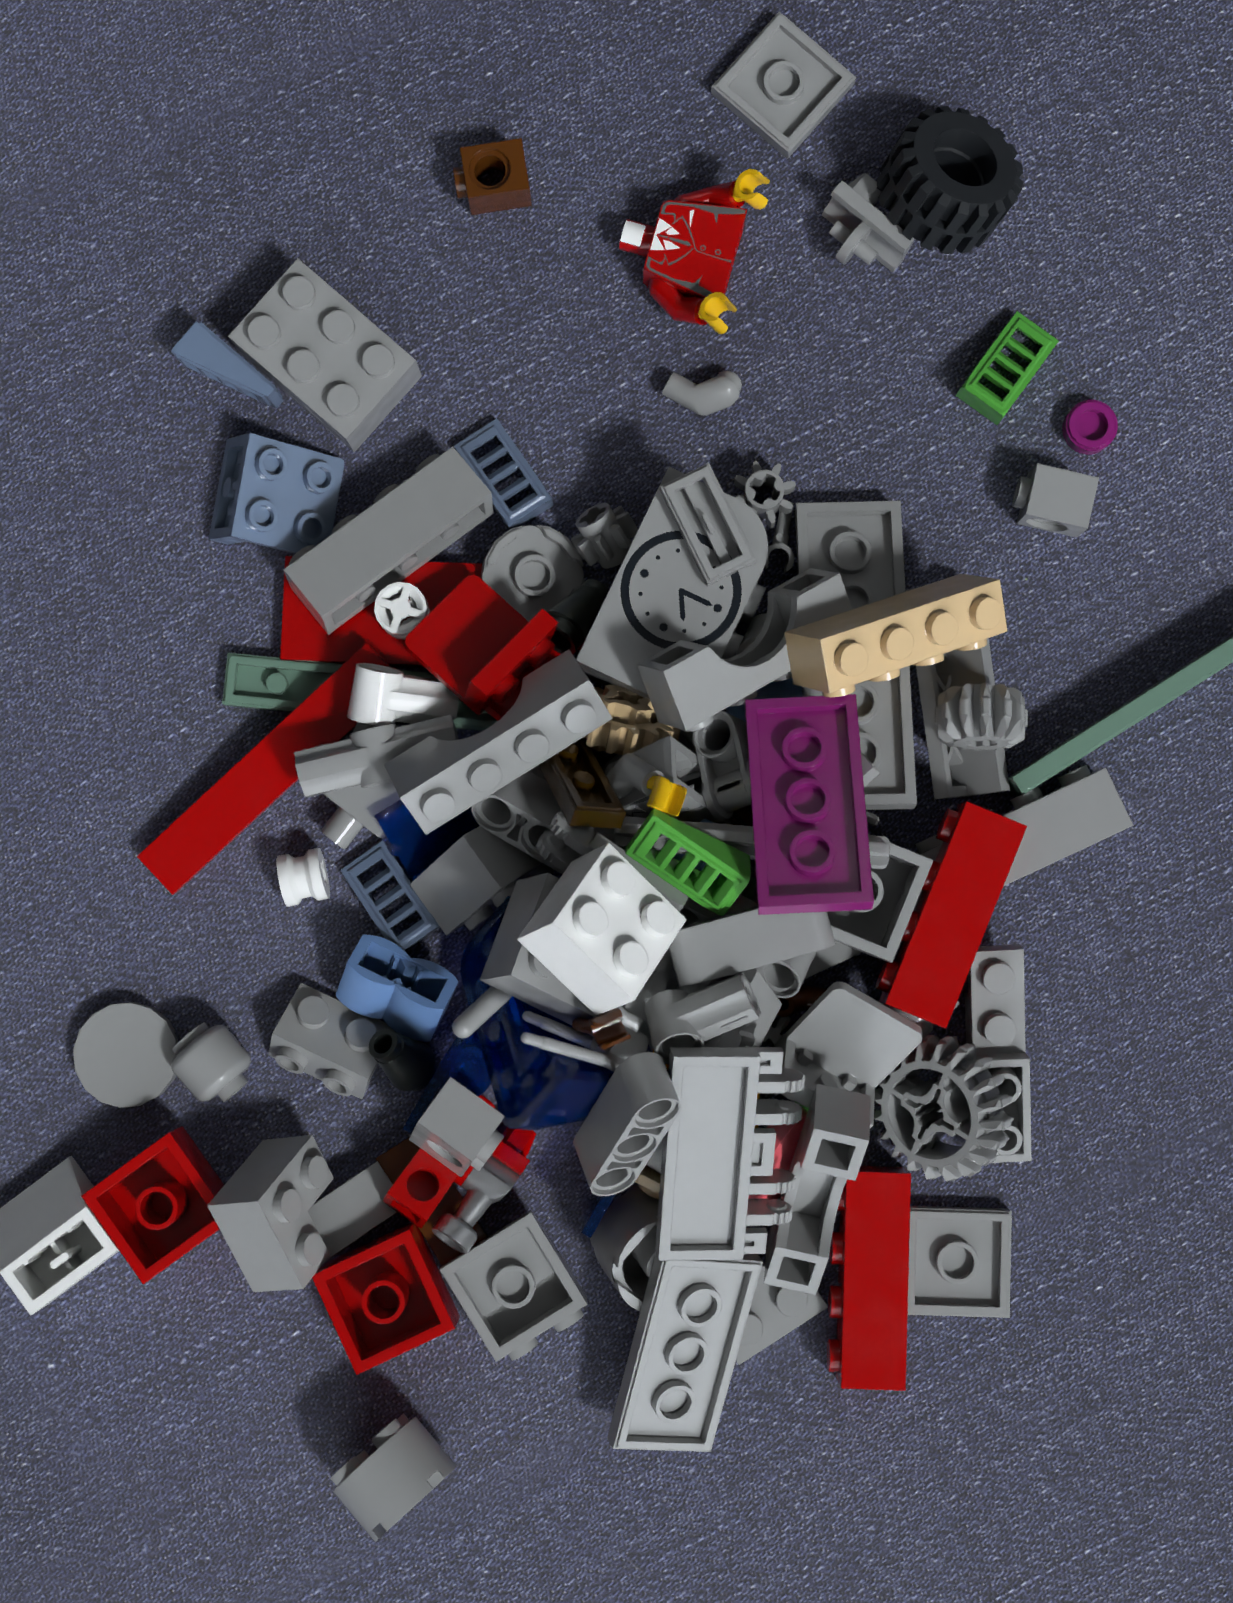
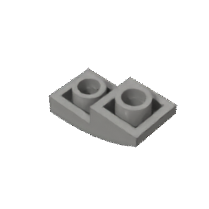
M378 1161L313 1204L308 1210L330 1253L324 1263L398 1213L382 1202L393 1184Z

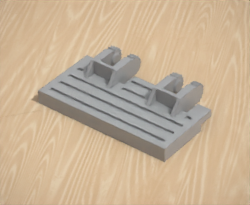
M670 1047L668 1074L679 1098L681 1110L663 1138L655 1245L658 1261L743 1260L744 1254H765L767 1242L766 1228H746V1226L785 1225V1223L792 1221L793 1206H790V1203L780 1199L775 1200L774 1198L772 1200L748 1199L749 1195H776V1193L782 1195L783 1193L788 1194V1192L795 1190L796 1175H793V1172L783 1168L773 1169L776 1142L775 1129L755 1128V1125H794L801 1121L802 1106H799L800 1104L795 1103V1101L757 1099L758 1093H797L804 1089L805 1074H802L803 1072L792 1068L782 1069L784 1052L781 1047Z

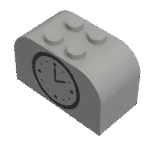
M668 467L660 486L685 474L672 467ZM701 481L694 483L731 560L740 556L705 483ZM659 486L576 658L588 678L605 686L617 685L650 699L637 664L672 644L684 640L709 646L721 659L735 656L743 639L742 635L735 632L740 620L750 625L766 590L765 587L758 584L767 560L768 539L764 525L755 511L743 501L725 492L724 494L757 559L756 563L747 568L744 567L737 570L736 573L728 577L725 576L707 587L660 492ZM684 490L677 491V497L713 569L720 566L718 558Z

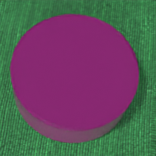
M1085 400L1076 404L1066 415L1062 426L1063 437L1068 446L1084 455H1092L1104 450L1114 440L1118 430V422L1114 411L1107 404L1098 400Z

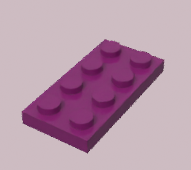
M856 694L832 698L808 696L745 700L758 915L873 909L874 897Z

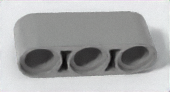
M757 905L727 913L724 916H716L683 925L669 946L679 986H688L829 948L836 943L827 912L758 915Z
M638 1053L620 1063L574 1138L573 1144L591 1193L596 1196L614 1195L629 1188L636 1181L680 1113L681 1104L663 1059L657 1053Z

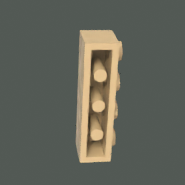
M958 574L786 631L784 634L793 685L822 691L824 697L832 698L853 693L855 691V684L867 680L880 682L894 679L900 676L901 668L910 665L928 666L940 663L944 660V653L953 650L970 651L985 647L987 645V638L1007 632L1000 579Z

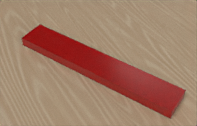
M369 643L362 646L137 856L172 895L183 888L299 780L295 767L294 752L321 744L339 742L355 728L358 722L347 718L356 664L369 663L390 667Z

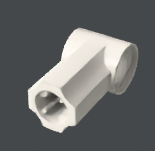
M358 663L355 668L347 718L375 726L395 724V722L414 724L447 715H452L454 720L457 716L459 699L438 679L404 675L398 669L383 665Z

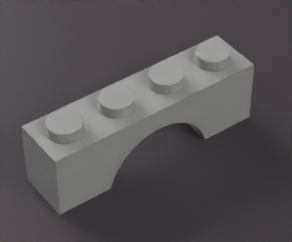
M809 568L768 591L767 614L759 635L745 651L734 657L721 659L709 646L680 640L638 663V670L659 723L681 729L685 732L700 730L711 724L714 720L713 715L725 708L743 705L745 700L754 699L758 694L757 690L767 684L791 678L792 674L784 632L852 610L840 573Z
M568 649L523 677L522 688L516 702L499 721L489 728L460 740L446 741L429 736L385 763L384 766L399 798L427 835L613 718L589 678Z
M816 1084L789 1168V1172H793V1175H796L795 1190L788 1192V1194L783 1193L780 1196V1200L790 1203V1206H793L792 1221L785 1223V1225L773 1224L767 1237L763 1284L812 1295L817 1294L829 1259L835 1218L847 1179L856 1181L869 1143L871 1095Z

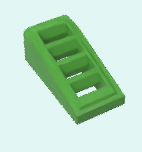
M1017 311L959 389L956 397L998 426L1059 340ZM1016 329L1042 346L1037 354L1011 337ZM1006 346L1030 364L1024 369L1000 351ZM993 361L1019 378L1015 385L990 367ZM982 376L1008 393L1004 400L979 383Z
M655 808L652 809L626 846V855L701 906L720 916L725 915L750 880V855ZM663 834L669 839L660 851L653 849L652 846L660 835ZM683 847L687 852L680 861L674 859L675 854ZM700 860L706 863L701 871L695 869Z

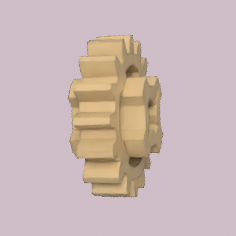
M606 685L604 689L594 687L613 719L583 737L587 738V746L592 747L598 752L606 751V753H615L623 756L667 736H672L677 741L679 740L681 729L659 723L650 699L617 685Z

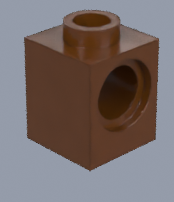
M522 138L460 148L463 166L453 167L458 199L468 198L471 215L532 206ZM488 170H497L504 174L503 180L494 186H486L478 181L479 177Z

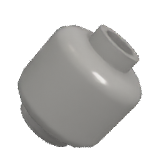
M203 1022L172 1048V1051L176 1054L171 1064L173 1073L194 1098L200 1102L209 1101L217 1095L223 1102H226L249 1082L243 1073L250 1066L251 1055L225 1025L218 1024L209 1027Z

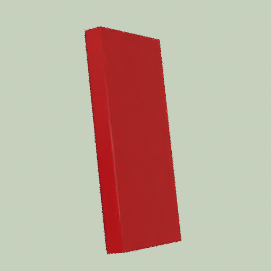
M285 556V568L289 566L293 556ZM427 562L401 582L410 583L417 587L427 600L431 612L467 576L476 575L481 578L482 564ZM284 573L280 660L344 664L362 646L369 643L389 666L424 667L406 651L404 646L405 640L396 639L387 634L379 624L374 612L375 601L328 635L293 592ZM411 616L407 617L406 619H403V620L401 621V624H400V625H402V622H403L404 620H407V619L410 618Z

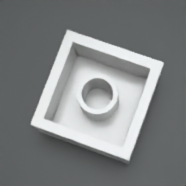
M607 843L570 863L517 940L597 1016L633 1002L687 919L610 843Z

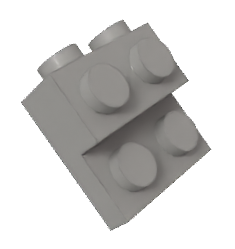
M532 1210L472 1246L468 1254L461 1253L440 1267L442 1275L495 1362L506 1355H509L513 1361L527 1354L538 1345L539 1342L536 1339L538 1335L553 1326L557 1332L570 1327L584 1316L581 1308L588 1305L587 1295L561 1253L557 1252Z

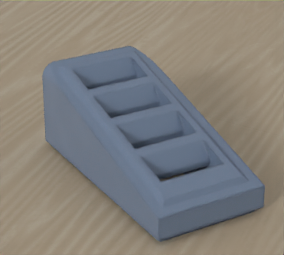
M196 321L171 350V353L185 367L259 402L278 408L283 402V396L274 384L201 321L200 323Z
M497 418L454 445L455 450L491 491L494 510L508 531L512 528L523 526L553 506V499ZM496 437L501 445L475 460L471 452ZM505 454L509 456L511 460L509 463L486 476L482 469ZM518 470L522 477L500 492H497L494 485ZM526 487L530 488L533 494L513 507L508 508L505 503L506 500Z
M384 840L340 870L384 938L397 944L405 952L440 928L432 914H430L410 886L413 881ZM383 859L388 868L364 884L359 875ZM394 876L399 885L375 901L371 892ZM406 893L411 902L387 918L382 909ZM417 910L422 919L399 935L394 926Z

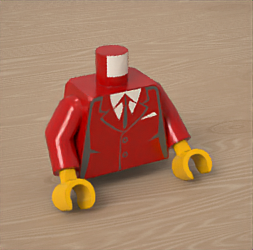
M756 169L743 171L736 181L717 184L678 195L674 201H663L656 226L626 219L619 250L647 257L643 270V283L649 288L650 296L672 320L698 325L708 324L718 334L727 332L728 326L719 318V315L727 310L737 311L736 306L727 298L725 293L745 226L747 209L740 207L746 202L754 209L760 210L765 208L768 199L762 194L753 193L757 186L769 184L770 182L767 177Z

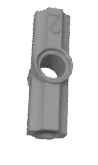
M447 715L397 727L396 724L368 728L350 734V739L321 744L294 752L295 767L304 797L308 798L361 785V788H368L392 783L384 766L385 763L429 736L446 741L459 740L453 716Z

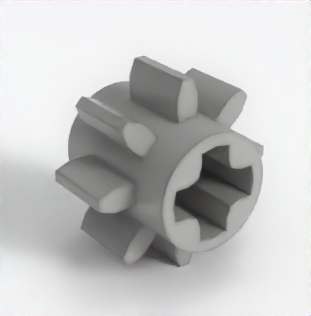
M754 461L752 475L748 479L736 475L734 484L738 489L743 490L744 494L738 495L735 498L750 506L760 519H766L767 525L773 528L775 525V514L779 510L785 514H791L793 505L790 501L783 499V496L793 492L796 483L795 481L783 483L779 476L781 464H776L772 471L761 470L760 464ZM764 486L772 488V499L767 498L763 504L754 501L756 491L760 492Z
M600 503L587 509L578 517L575 525L580 534L571 538V541L582 559H585L589 566L598 561L602 568L608 569L623 563L632 544L630 538L636 536L638 528L630 514L625 512L622 506L612 510L608 503Z

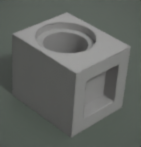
M1037 463L1028 473L1027 478L1019 477L1015 488L1012 507L1020 508L1017 524L1077 538L1088 529L1099 477Z

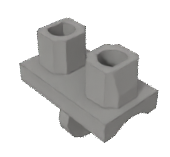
M866 173L860 175L849 185L841 181L832 191L831 200L824 209L822 216L834 225L829 234L843 244L835 257L839 262L845 264L855 254L867 265H870L876 259L893 273L903 262L915 239L913 237L911 240L901 234L903 229L899 225H893L886 215L874 207L879 201L878 197L882 191L877 189V182Z

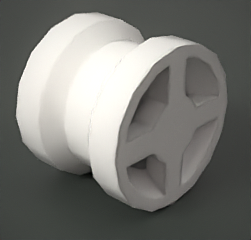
M396 582L387 585L379 592L375 599L374 612L377 621L387 634L396 639L405 640L406 636L430 613V608L424 595L417 587L410 583ZM411 616V617L408 618L407 620H404V621L402 622V625H400V624H401V621H402L403 619H406L407 617Z
M320 848L309 849L304 856L296 858L289 854L277 856L276 867L279 886L287 907L299 905L303 898L313 897L319 901L330 899L329 878Z

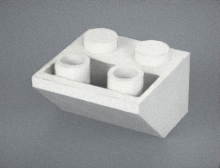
M69 1156L0 1208V1274L30 1316L50 1304L119 1252V1249L81 1197L94 1186L72 1156Z

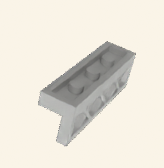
M987 638V645L980 649L970 651L953 650L944 653V660L940 663L916 666L934 798H963L1010 790L1004 748H997L995 751H976L973 749L959 750L957 747H948L938 738L937 725H935V708L938 707L939 694L952 686H964L966 683L982 684L986 682L987 684L995 685L989 638Z

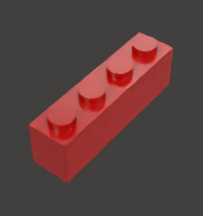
M967 801L958 804L956 811L947 809L936 834V839L943 841L936 860H933L922 887V895L916 910L912 912L902 937L903 942L898 955L893 962L885 961L879 974L876 989L883 991L879 1002L937 1026L947 1028L1026 831V825Z
M861 1166L856 1181L847 1179L837 1211H840V1232L832 1233L830 1245V1263L839 1265L838 1286L830 1285L828 1294L829 1318H837V1339H828L827 1370L828 1372H836V1379L841 1389L906 1391L911 1173L904 1167Z

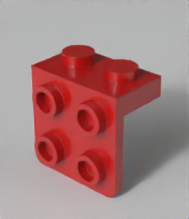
M469 575L406 636L404 646L409 654L479 716L493 701L500 705L512 694L520 683L516 677L528 665L535 669L549 656L556 646L551 639L559 622L543 608L530 621L526 620L480 577Z

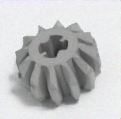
M984 682L982 684L966 683L964 686H952L938 695V707L935 708V725H937L938 738L948 747H957L959 750L995 751L997 748H1011L1025 739V727L1028 726V710L1025 709V697L1022 696V692L1018 689L1007 687L1004 684L990 685Z

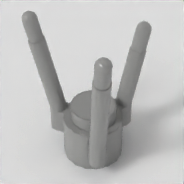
M622 1006L618 1007L623 1015L620 1019L625 1030L630 1033L631 1038L605 1050L599 1048L594 1037L575 1031L569 1026L531 1011H525L522 1015L523 1020L587 1048L524 1032L521 1035V1041L524 1044L603 1066L613 1072L627 1058L646 1052L649 1037L638 1031L643 1019L626 1011Z

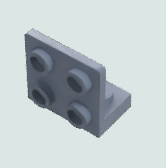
M253 433L227 439L208 540L227 545L250 542L294 554L306 546L318 545L332 535L344 470V460Z

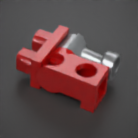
M472 1091V1093H474L476 1096L481 1098L483 1101H485L495 1109V1106L492 1104L491 1101L486 1099L478 1092ZM513 1119L502 1134L504 1138L480 1171L470 1165L462 1177L420 1148L389 1189L382 1202L422 1229L452 1183L455 1182L464 1188L467 1193L454 1215L449 1213L442 1214L432 1228V1232L451 1248L460 1253L468 1254L477 1240V1234L472 1227L491 1204L499 1202L512 1189L530 1162L526 1156L531 1149L536 1133L520 1121Z

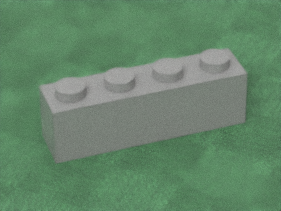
M451 447L442 455L433 454L421 462L415 474L402 484H392L383 489L376 496L374 504L358 516L353 514L342 519L333 528L332 535L316 546L309 545L299 550L291 558L289 566L283 569L293 592L329 635L374 602L379 592L387 585L401 582L494 513L492 493L454 447Z

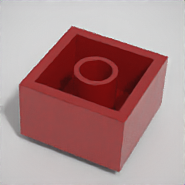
M181 1126L167 1133L81 1197L142 1284H145L219 1230L207 1205L224 1184L185 1128Z
M412 1222L322 1264L312 1277L356 1375L455 1329L460 1318L422 1232Z

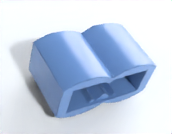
M363 934L347 961L335 996L343 1005L360 1015L383 1019L388 1026L401 1035L417 1041L430 1042L447 1010L459 981L451 972L437 963L420 958H410L400 946L392 941L375 935Z

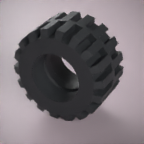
M938 106L935 112L931 109H926L920 112L917 118L913 117L883 162L879 170L881 174L877 178V189L882 191L878 197L881 207L889 209L890 213L887 218L893 225L897 224L903 229L901 234L909 240L912 237L921 242V247L930 251L933 247H937L943 254H952L955 249L961 254L970 252L974 246L980 247L985 243L1016 202L1023 186V181L1020 179V176L1023 174L1022 163L1014 159L1018 153L1013 144H1007L1004 140L1006 135L999 128L994 129L987 124L989 120L981 115L974 117L970 115L969 110L958 107L955 112L949 106Z

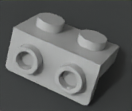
M300 983L272 1033L269 1055L275 1058L277 1064L285 1070L296 1074L304 1072L323 1081L326 1088L338 1095H353L363 1099L370 1079L378 1066L377 1061L369 1052L370 1039L381 1029H393L386 1022L377 1018L360 1015L347 1008L339 1000Z

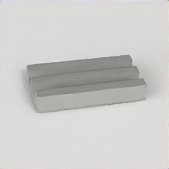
M709 463L660 486V492L707 587L725 576L728 577L736 573L737 570L744 567L747 568L756 563L757 559ZM702 479L740 556L732 560L694 483ZM679 490H684L718 558L720 566L714 569L677 497L676 492Z

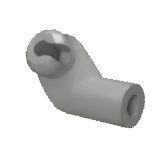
M729 370L719 372L718 376L699 384L673 372L663 389L662 395L698 415L707 416L731 407L739 398L742 382L736 373Z

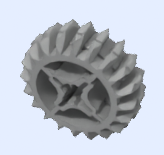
M928 1035L922 1038V1042L879 1084L881 1087L875 1090L874 1101L881 1105V1109L875 1111L874 1119L882 1121L886 1128L881 1133L879 1139H891L895 1145L891 1157L900 1158L904 1155L907 1156V1171H917L923 1168L926 1180L936 1179L940 1176H943L945 1181H955L962 1176L971 1177L982 1170L981 1167L994 1162L999 1155L997 1150L1005 1146L1006 1142L1010 1139L1003 1130L1011 1126V1122L1015 1118L1004 1112L1002 1108L1009 1105L1013 1097L1000 1094L998 1086L1003 1083L1005 1076L999 1074L992 1076L988 1071L993 1058L985 1056L978 1060L975 1059L976 1044L967 1043L959 1047L957 1036H947L939 1039L937 1035ZM922 1069H931L943 1074L941 1080L937 1082L931 1079L925 1082L917 1076ZM944 1134H948L951 1137L958 1134L966 1139V1142L963 1146L946 1144L940 1141Z

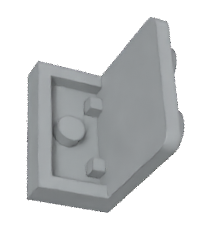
M835 982L775 1043V1047H781L784 1052L782 1069L792 1068L805 1074V1084L802 1091L781 1094L787 1099L796 1101L807 1108L810 1106L816 1084L871 1095V1128L874 1125L875 1088L922 1042V1029L916 1023L847 983Z

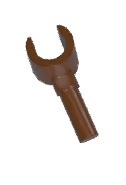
M618 1007L591 1019L575 1018L572 1022V1028L575 1031L591 1034L601 1050L608 1049L631 1038L630 1033L625 1030L620 1018L623 1015Z

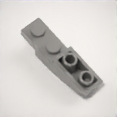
M1020 944L979 946L967 976L968 993H964L966 1044H976L975 1059L978 1060L985 1056L993 1058L988 1069L992 1076L998 1074L1005 1076L1003 1083L998 1086L999 1092L1013 1098L1010 1104L1003 1107L1002 1110L1015 1118L1011 1122V1126L1003 1130L1010 1139L1006 1142L1005 1146L997 1150L999 1155L992 1163L1032 1161L1030 1058L1026 1054L1024 949Z

